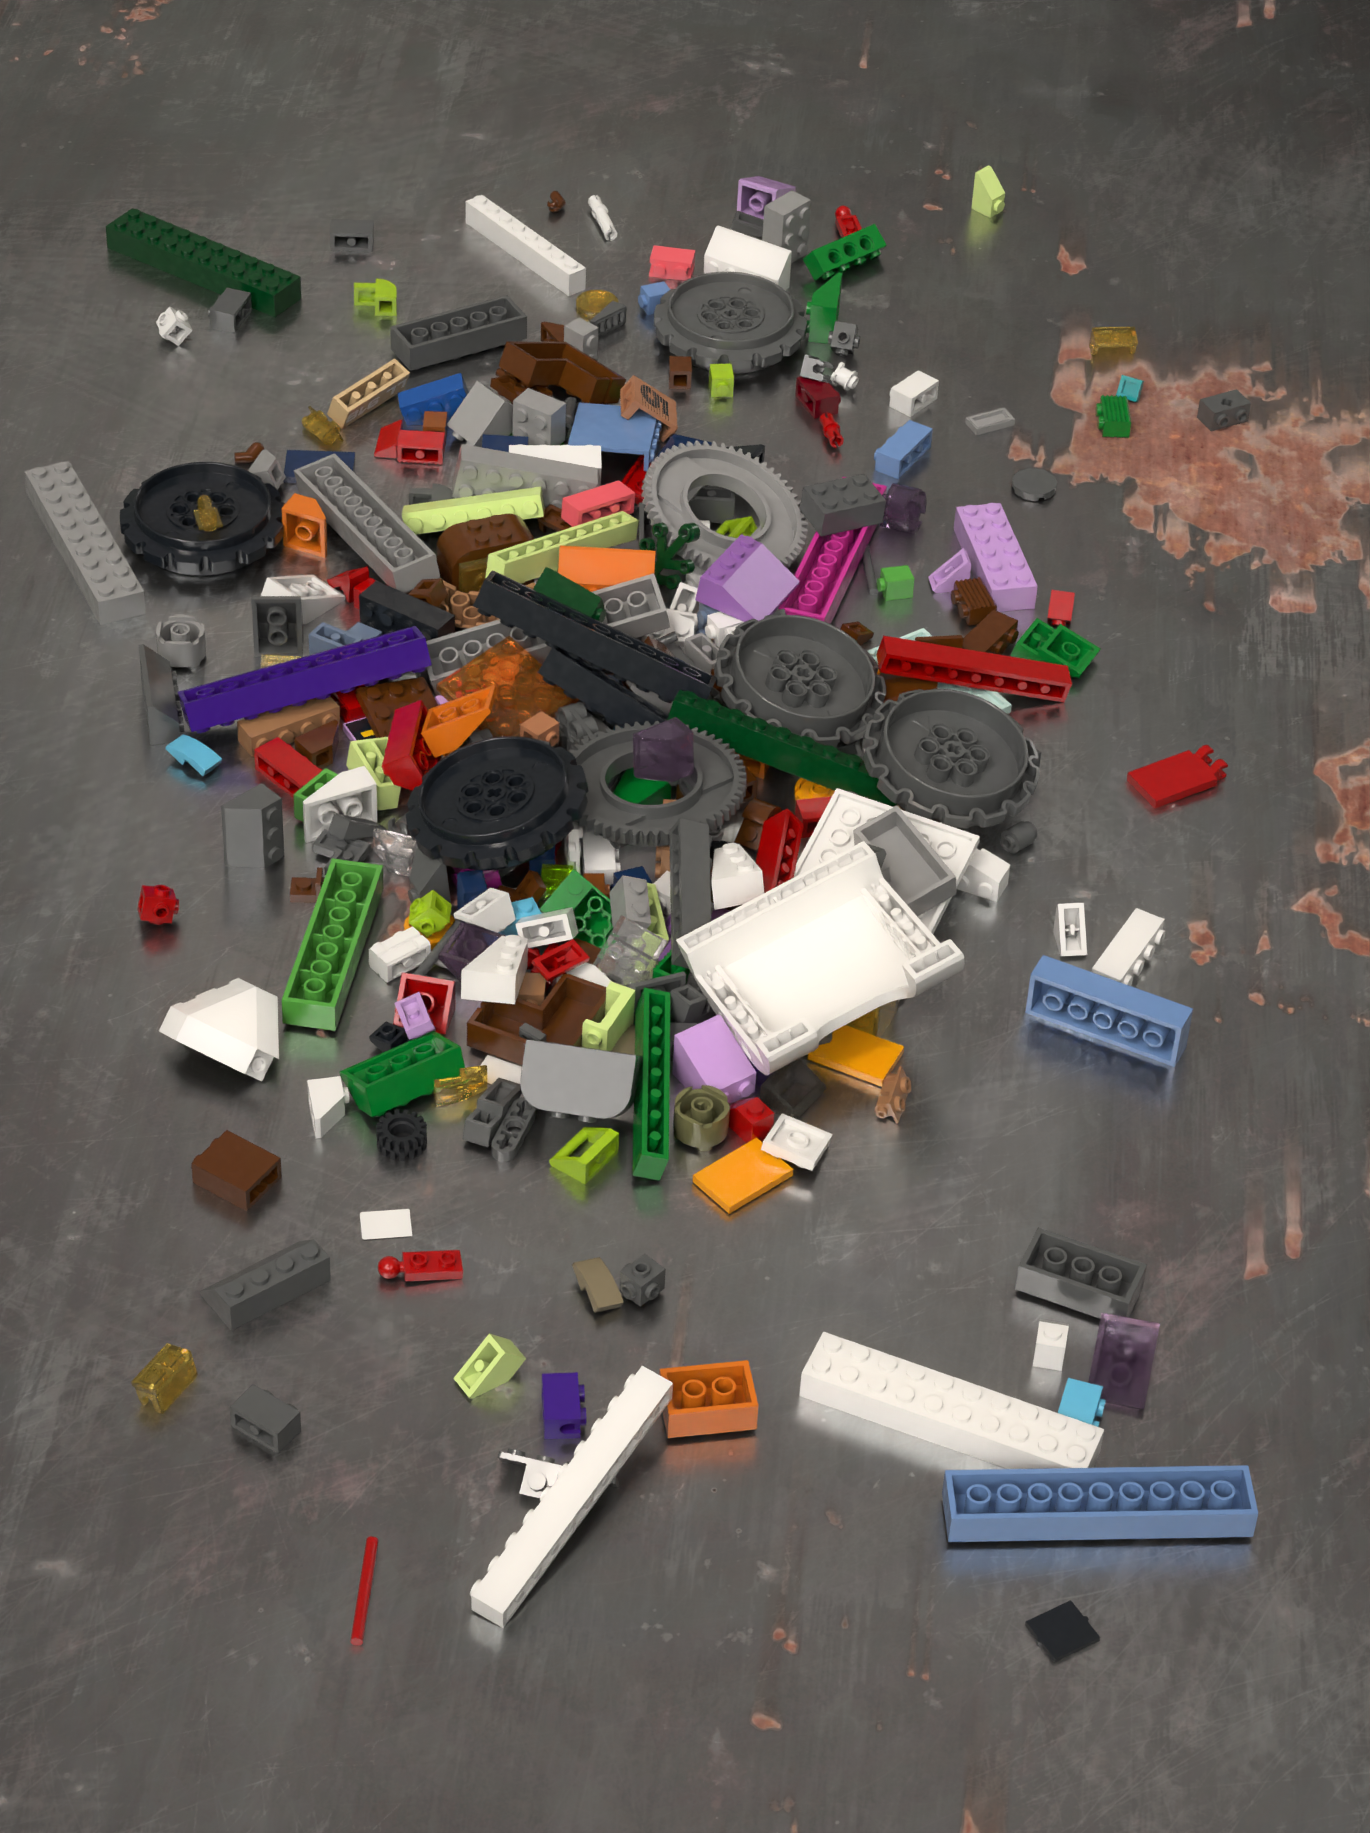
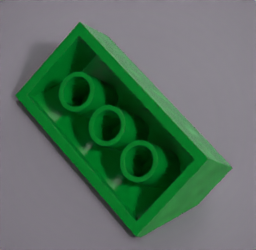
M435 1031L339 1071L358 1108L371 1117L382 1116L394 1107L407 1105L412 1099L432 1094L435 1089L444 1085H452L458 1079L467 1076L461 1046Z

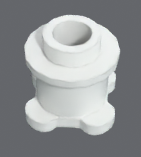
M840 362L835 372L831 375L832 385L836 386L839 384L844 387L845 391L854 389L859 381L857 377L858 372L848 370L844 367L845 363Z

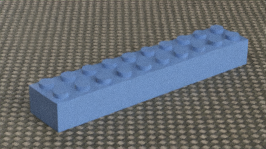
M1248 1465L945 1470L942 1489L948 1542L1253 1537L1258 1518V1509Z

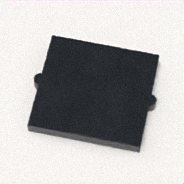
M1071 1600L1025 1622V1626L1037 1640V1646H1042L1054 1663L1100 1641V1636L1088 1622L1089 1618L1083 1616Z

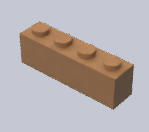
M330 696L320 700L316 698L309 699L307 703L300 706H292V704L284 706L281 711L269 713L268 711L259 713V716L254 719L237 721L238 741L251 757H254V749L276 737L290 744L294 742V738L335 719L338 721V726H340V707Z

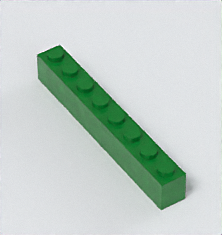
M644 987L635 1008V1055L642 1056L634 1100L632 1176L660 1181L669 1161L670 992Z

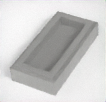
M1000 408L966 417L965 424L977 436L1015 426V418L1005 408Z

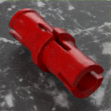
M826 412L828 418L823 413L819 418L823 426V434L829 439L832 447L837 448L835 442L840 447L844 442L840 434V426L834 421L831 413Z

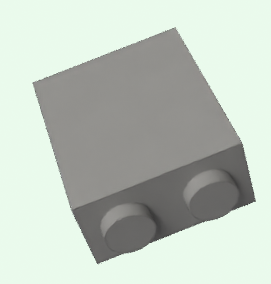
M476 381L447 423V426L454 430L452 432L454 437L462 442L464 439L467 440L465 445L482 447L483 434L509 436L513 433V404L479 381Z

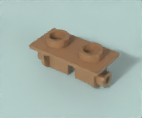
M899 1066L897 1074L891 1073L885 1077L880 1092L882 1096H879L875 1106L877 1117L884 1119L893 1116L896 1124L899 1123L901 1114L905 1111V1102L908 1093L911 1092V1080L909 1077H906L902 1066Z

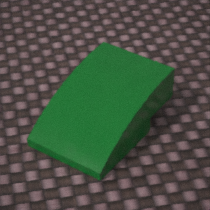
M1036 618L1018 640L1010 656L1066 665L1069 668L1070 677H1080L1100 652L1101 648L1062 624L1057 629H1054Z

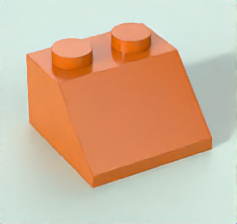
M294 493L282 507L283 546L326 558V517L316 499Z

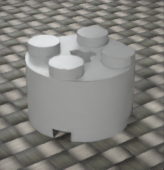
M186 614L169 616L168 621L164 623L160 621L157 624V653L170 661L171 667H188L192 669L199 667L200 661L206 655L204 624L197 622L196 617Z

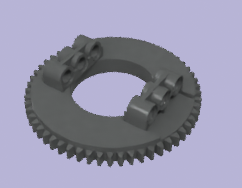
M645 721L644 725L635 722L632 727L625 723L624 728L615 725L614 731L609 728H605L606 733L597 731V737L589 735L588 740L582 739L581 745L575 744L574 750H569L575 756L577 765L582 766L589 789L586 793L588 800L586 810L581 819L574 820L573 822L578 821V826L580 827L586 826V831L594 830V835L603 836L604 839L609 840L615 849L626 845H669V831L680 818L709 825V833L715 831L719 826H723L725 821H729L731 815L736 814V809H740V803L744 802V797L746 796V772L743 761L739 760V754H735L734 748L729 749L728 743L723 744V739L715 740L714 734L707 736L706 730L698 733L697 727L689 730V725L679 728V723L670 726L667 721L664 725H660L659 721H655L653 725H650L648 721ZM642 765H662V772L664 771L669 784L672 786L679 785L684 797L666 804L642 805L617 797L610 791L607 785L614 776L626 769Z

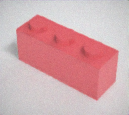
M618 480L564 497L562 499L561 518L574 527L620 511L632 514L634 513L635 492Z

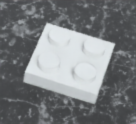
M782 1113L764 1139L761 1150L770 1153L774 1157L792 1162L798 1167L813 1171L829 1146L833 1134Z

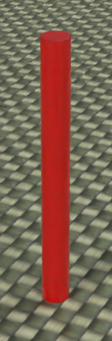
M373 1536L366 1539L350 1640L351 1644L355 1646L362 1645L364 1640L379 1543L378 1538Z

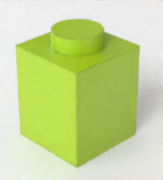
M710 364L709 387L711 397H733L734 375L732 364Z

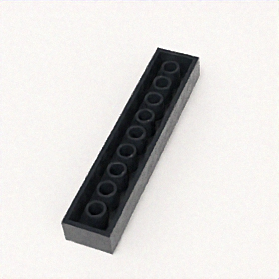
M493 570L485 578L473 604L474 607L478 608L477 611L487 617L495 616L500 619V623L510 628L516 626L522 629V633L534 639L539 637L546 641L545 644L553 649H559L560 647L568 651L570 657L577 660H582L583 658L591 662L590 665L600 671L606 669L614 673L613 676L623 682L629 680L635 683L639 690L647 693L652 691L659 695V699L667 703H672L679 690L691 691L698 697L707 700L717 678Z

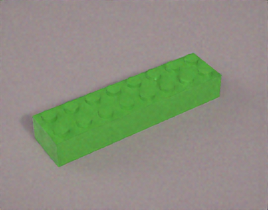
M331 859L282 997L283 1024L336 1031L384 889L383 865Z

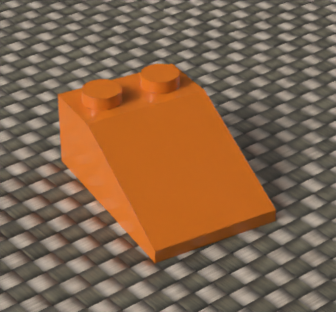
M496 684L428 710L421 734L434 758L441 755L447 756L457 750L491 713L498 690Z

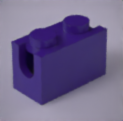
M578 1372L542 1374L541 1393L544 1440L581 1438L580 1426H586L587 1417L586 1408H580V1403H585L584 1384L579 1385Z

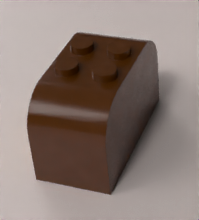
M515 514L493 515L452 525L441 534L437 542V564L440 578L456 586L457 591L467 594L469 591L479 592L486 576L488 555L533 540L534 537L523 519ZM534 579L525 581V583L522 584L528 585L530 583H533Z

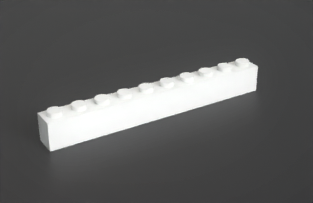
M641 1366L636 1375L632 1373L628 1377L624 1385V1391L619 1397L617 1395L613 1397L607 1408L608 1412L603 1419L598 1418L595 1421L589 1438L586 1441L582 1440L578 1444L574 1452V1458L569 1464L565 1463L560 1468L557 1481L552 1487L547 1486L540 1497L539 1505L535 1510L530 1509L527 1512L522 1523L523 1526L518 1533L513 1532L510 1535L504 1552L500 1557L496 1555L488 1566V1573L483 1580L478 1579L474 1583L470 1591L471 1606L474 1612L501 1628L505 1627L671 1401L673 1393V1383L644 1366Z

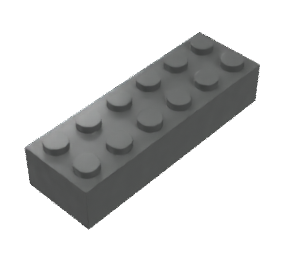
M508 295L390 326L391 350L410 371L439 364L447 360L458 359L465 355L476 354L483 350L497 348L505 345L507 341L527 339V316Z

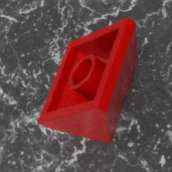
M402 972L397 1001L419 992L435 1026V1032L446 1035L456 1009L455 981ZM396 1008L393 1024L403 1027Z

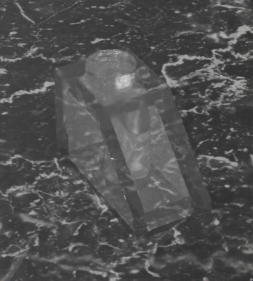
M374 828L373 848L387 871L410 877L417 848L416 840H412L411 836Z

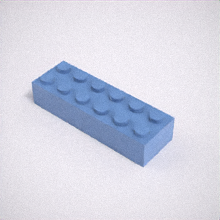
M1043 955L1030 975L1025 1013L1175 1067L1187 1046L1193 1008Z

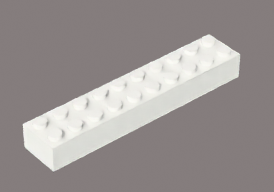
M826 1332L822 1333L801 1374L799 1396L1007 1469L1093 1468L1101 1450L1104 1429Z

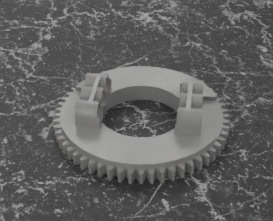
M687 441L686 445L680 443L678 447L673 445L671 450L667 448L664 453L661 452L659 457L657 456L654 462L652 461L645 474L641 496L644 497L642 504L646 505L644 511L648 512L647 519L651 520V526L662 522L668 526L666 537L667 546L670 547L679 536L678 531L683 524H697L700 529L699 539L695 542L686 543L677 554L685 560H692L695 566L705 571L737 539L721 535L709 529L692 512L689 502L694 500L700 489H704L705 485L731 490L744 498L752 506L759 518L760 526L750 537L762 543L785 567L789 568L798 558L805 545L808 529H806L808 523L805 522L806 517L800 510L801 501L796 500L798 494L791 493L793 487L786 486L787 480H780V473H773L775 468H766L767 462L760 464L759 457L752 459L751 453L748 452L744 455L741 448L736 452L732 445L727 449L724 443L718 447L714 441L711 446L707 441H704L702 445L699 441H695L694 445Z

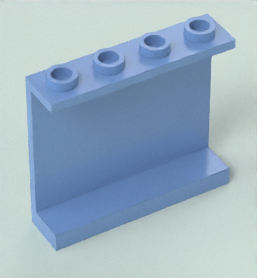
M579 402L567 445L601 446V451L644 455V471H647L650 463L654 462L660 431H662V422L640 408L627 420L621 416V406Z

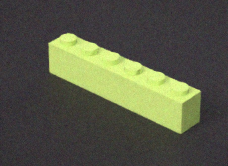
M534 487L404 505L402 519L415 534L445 531L452 525L493 515L515 514L523 520L544 517L545 507L542 488Z

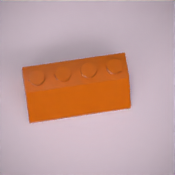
M560 546L558 573L593 592L646 575L655 574L656 551Z

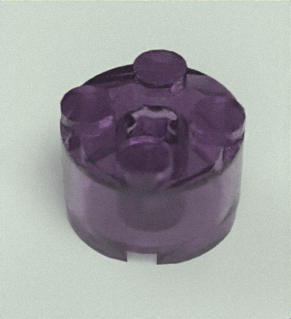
M893 483L887 494H882L886 500L883 522L880 523V526L886 529L915 534L923 522L919 521L920 515L926 512V493L919 488Z

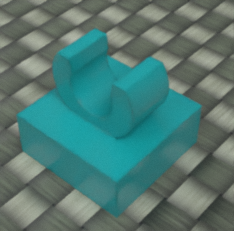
M1122 375L1116 395L1118 397L1120 395L1122 397L1126 396L1127 400L1138 402L1144 381Z

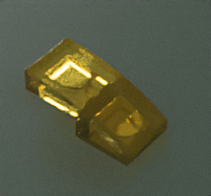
M487 1065L460 1068L459 1077L434 1080V1101L436 1107L464 1101L487 1089Z

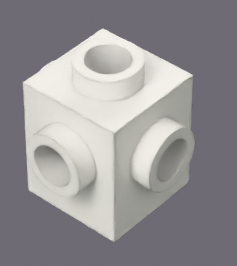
M170 306L165 312L160 314L156 321L160 330L159 334L165 340H170L177 346L193 331L188 322V316L182 310L176 311Z

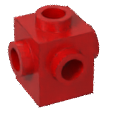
M142 885L137 907L140 920L149 921L157 925L163 923L172 924L173 914H178L179 899H176L174 890L166 885Z

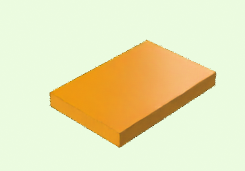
M844 1025L832 1032L830 1043L819 1045L816 1050L809 1053L808 1060L882 1087L885 1077L891 1074L902 1057L904 1046Z
M756 1137L695 1173L692 1182L730 1214L792 1177L793 1168L781 1158L774 1157L770 1153L761 1150L763 1143Z

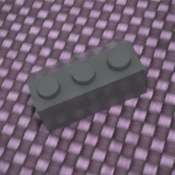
M261 783L221 805L224 863L226 866L266 868L284 857L282 798Z

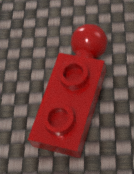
M842 205L836 209L835 224L841 238L862 229L857 216L851 215L849 207Z
M460 1250L402 1252V1261H398L393 1256H385L378 1263V1272L385 1279H393L399 1273H404L405 1281L463 1278Z

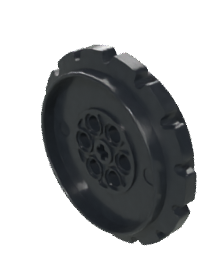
M191 462L164 469L143 481L139 489H133L123 501L124 508L120 510L121 533L124 534L127 546L135 554H143L145 561L165 570L184 575L210 576L241 569L265 556L267 548L276 547L284 535L282 507L285 503L281 502V494L270 483H263L261 477L243 468L219 462Z
M520 736L488 738L455 750L440 760L422 777V784L413 789L408 799L409 812L406 813V821L412 840H416L418 849L430 859L441 858L444 865L461 869H505L539 857L565 838L574 829L573 821L581 819L588 803L586 793L589 789L582 766L577 765L575 756L564 748H552L550 742Z

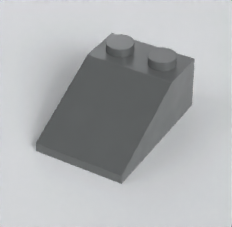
M251 596L254 657H303L304 637L301 596Z

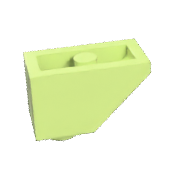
M988 165L975 172L971 208L991 218L1003 211L1005 191L992 167Z
M489 1333L453 1379L466 1395L473 1399L508 1382L526 1358L510 1339Z

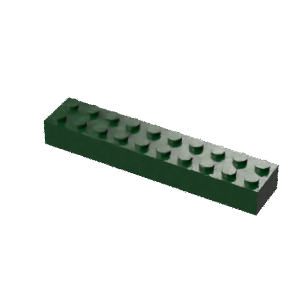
M132 208L106 225L108 249L219 295H222L226 288L250 292L252 308L272 317H277L301 299V276L158 219L138 209Z

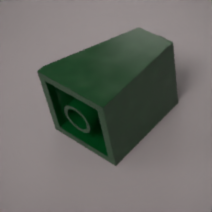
M545 567L533 590L600 622L604 621L606 609L601 597L556 571Z

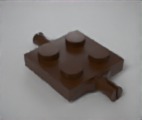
M502 368L496 370V378H491L490 387L496 390L499 395L511 401V404L527 388L550 397L553 394L548 388L540 385H534V387L523 385L520 379L507 375L506 371Z

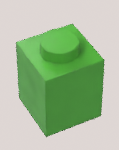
M909 566L881 568L880 578H877V589L879 592H882L885 601L913 598L915 579Z

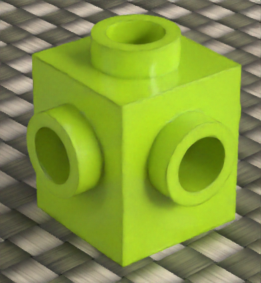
M432 890L422 898H417L412 902L409 924L428 938L436 931H441L450 922L452 904Z

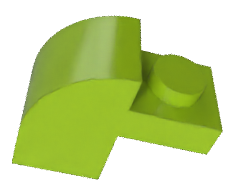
M376 278V283H354V306H375V316H397L396 286L388 280Z

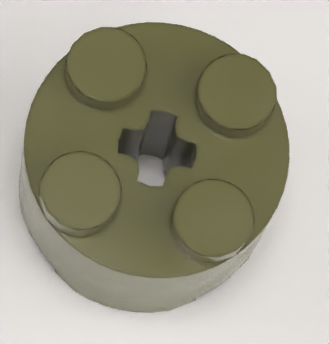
M702 1085L701 1089L693 1090V1086L687 1087L679 1092L675 1098L673 1135L686 1145L697 1147L700 1151H710L713 1146L721 1143L728 1134L730 1115L728 1098L724 1092L713 1086Z

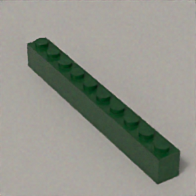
M679 690L673 700L667 719L670 726L679 723V728L689 725V730L697 727L698 733L706 730L707 736L714 734L715 740L723 739V744L728 743L729 749L734 748L736 753L834 791L836 788L852 791L859 796L892 807L897 805V803H893L878 789V778L871 777L868 774L864 760L857 755H848L838 751L834 746L822 745L808 736H799L791 733L787 728L776 727L768 724L761 718L747 716L738 709H729L721 706L717 701L700 698L691 691Z

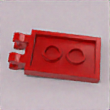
M1203 745L1194 754L1187 750L1127 773V781L1156 809L1215 787L1217 780L1226 777L1227 774L1222 769L1227 768L1228 764L1223 759H1218L1209 766L1212 763V759L1208 755L1214 753V750L1209 745Z

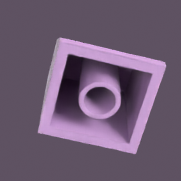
M760 176L742 178L738 182L737 211L764 220V206L790 191L795 192L796 187Z
M716 1015L674 1035L672 1074L685 1088L693 1086V1090L701 1089L702 1085L713 1086L726 1094L729 1104L748 1097L755 1092L756 1071L720 1015Z

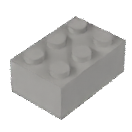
M790 191L764 206L762 241L791 250V264L807 255L811 200L794 191Z

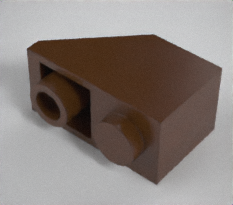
M335 719L294 738L295 750L302 756H306L318 768L322 769L333 764L339 743L338 721Z

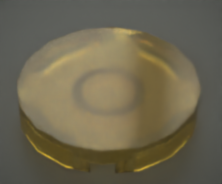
M604 290L585 291L576 299V310L579 314L580 312L583 313L584 317L592 319L610 302H618V299L613 293Z

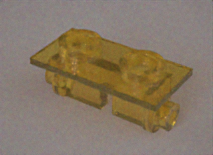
M311 406L308 407L311 414L302 419V425L313 435L315 434L325 445H332L336 438L342 442L344 441L339 433L341 428L335 421H328V418L321 410L316 411Z
M207 495L200 496L197 500L198 510H193L199 530L214 531L218 527H223L217 507L212 508L211 498Z

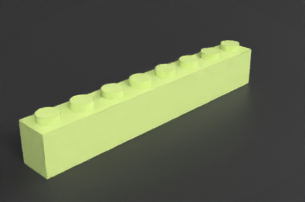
M620 511L490 553L488 555L485 578L493 570L522 584L525 581L540 578L545 567L558 572L560 546L608 548L636 540L639 520L624 511Z

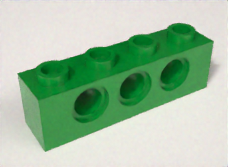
M873 224L812 250L803 258V261L814 281L821 278L825 281L833 277L837 271L843 273L850 269V266L853 264L857 267L866 262L867 258L873 260L882 254L881 250L887 245L878 228Z

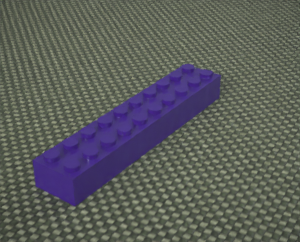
M416 626L178 691V696L185 721L191 732L204 733L209 731L210 727L216 725L229 726L235 723L234 720L241 718L245 720L254 719L259 716V713L266 711L269 713L279 712L284 706L291 704L292 706H300L307 703L309 699L316 698L320 700L328 698L334 692L347 693L353 691L356 686L363 684L364 686H372L381 679H397L403 673L410 671L412 673L422 672L426 670V667L431 666L432 663L425 636Z

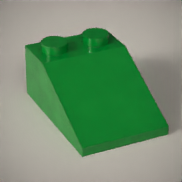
M840 272L813 293L812 302H807L806 315H810L806 328V333H809L808 342L828 344L829 332L834 330L835 321H838L842 273Z

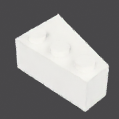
M728 843L724 844L722 848L714 849L711 879L714 910L742 905L764 894L762 870L740 844Z
M976 848L956 889L997 902L1008 885L1010 864L984 848L981 851Z
M517 935L501 936L463 968L461 973V999L515 1004L527 969L528 938H521Z

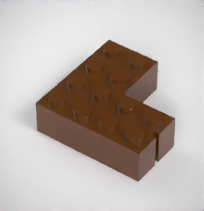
M507 341L499 363V367L506 370L507 375L520 379L521 383L527 387H534V385L563 387L566 389L567 394L579 397L582 403L616 404L620 399V389L626 382L624 377L567 342Z
M564 973L541 1005L520 998L516 999L515 1004L482 1001L481 1008L478 1007L467 1021V1046L522 1065L527 1039L519 1037V1027L526 1022L546 1034V1042L582 1047V1026L585 1019L601 1023L605 1017L606 987Z

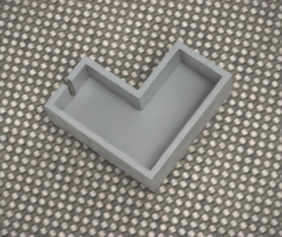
M897 805L853 830L854 846L864 841L866 844L885 849L886 857L881 868L883 878L917 917L956 895V876Z

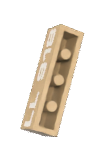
M396 359L391 360L334 396L327 415L342 429L403 391L410 372Z

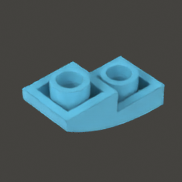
M184 734L165 748L182 765L188 762L202 776L219 766L222 758L205 744Z

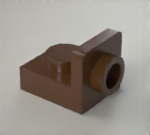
M317 867L316 878L292 877L290 888L291 903H316L325 879L323 877V868Z

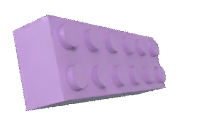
M1001 503L956 507L954 532L961 548L967 551L973 576L976 579L978 577L982 579L997 605V611L1035 609L1038 586Z

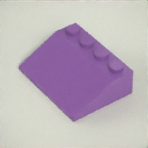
M741 534L700 577L695 600L743 622L751 619L760 621L765 616L772 615L799 586L800 581L762 543L754 540L752 537Z

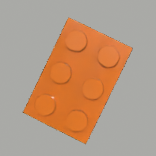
M748 1360L660 1369L659 1375L673 1383L672 1399L662 1412L667 1438L757 1429L759 1406Z

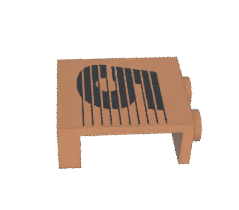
M633 375L620 389L621 416L629 420L639 408L662 422L660 440L664 442L669 436L675 434L678 428L676 401Z

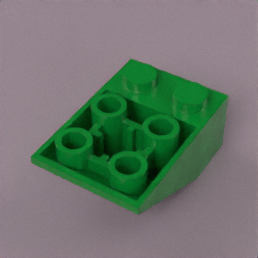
M573 869L543 904L540 911L547 913L572 907L578 929V934L574 938L588 942L608 952L619 939V937H615L613 934L610 899Z

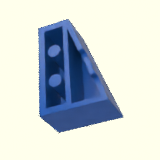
M458 373L399 392V407L407 426L423 425L425 411L447 412L448 423L469 391L462 374Z

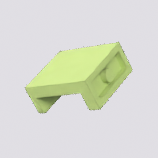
M612 981L606 987L605 1017L601 1023L585 1019L582 1026V1047L612 1051L622 1034L634 1023V989Z

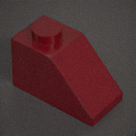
M802 376L796 378L795 396L814 419L820 418L823 413L827 416L826 412L832 415L838 414L841 397L839 392L830 383Z

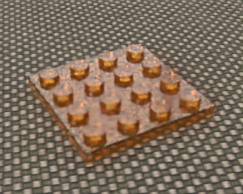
M510 636L437 683L436 690L445 699L452 701L496 684L498 690L491 713L478 726L480 730L488 728L493 738L520 736V724L541 711L554 718L559 707L573 704L577 700V698L572 699L563 693L564 689L559 686H552L542 679L543 676L538 673L542 664Z

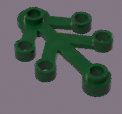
M663 522L656 523L652 527V533L657 537L655 577L658 585H666L671 590L677 589L680 582H682L680 576L677 574L665 576L661 575L660 572L663 569L679 570L680 573L685 575L694 571L695 565L692 560L680 561L672 559L686 543L695 542L699 539L700 529L695 523L683 524L678 531L679 536L667 549L666 535L668 534V526ZM652 538L641 539L639 542L640 550L653 551L655 549V541Z

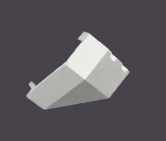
M237 978L230 981L228 985L218 989L213 988L196 995L190 1001L180 1002L171 1006L159 1032L239 1072L263 1081L273 1058L279 1059L278 997Z

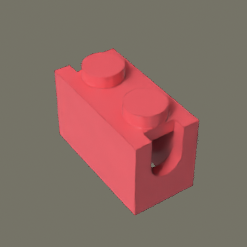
M654 245L650 256L651 268L649 277L680 281L692 278L695 268V250Z

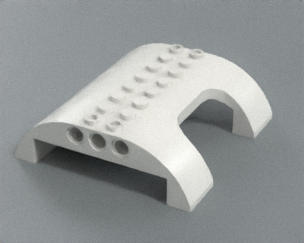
M864 841L676 940L691 973L713 1011L724 1019L743 1052L764 1075H770L816 1050L822 1038L840 1027L889 1002L913 998L960 973L965 965L964 955L954 942L948 939L940 943L886 882L876 854Z

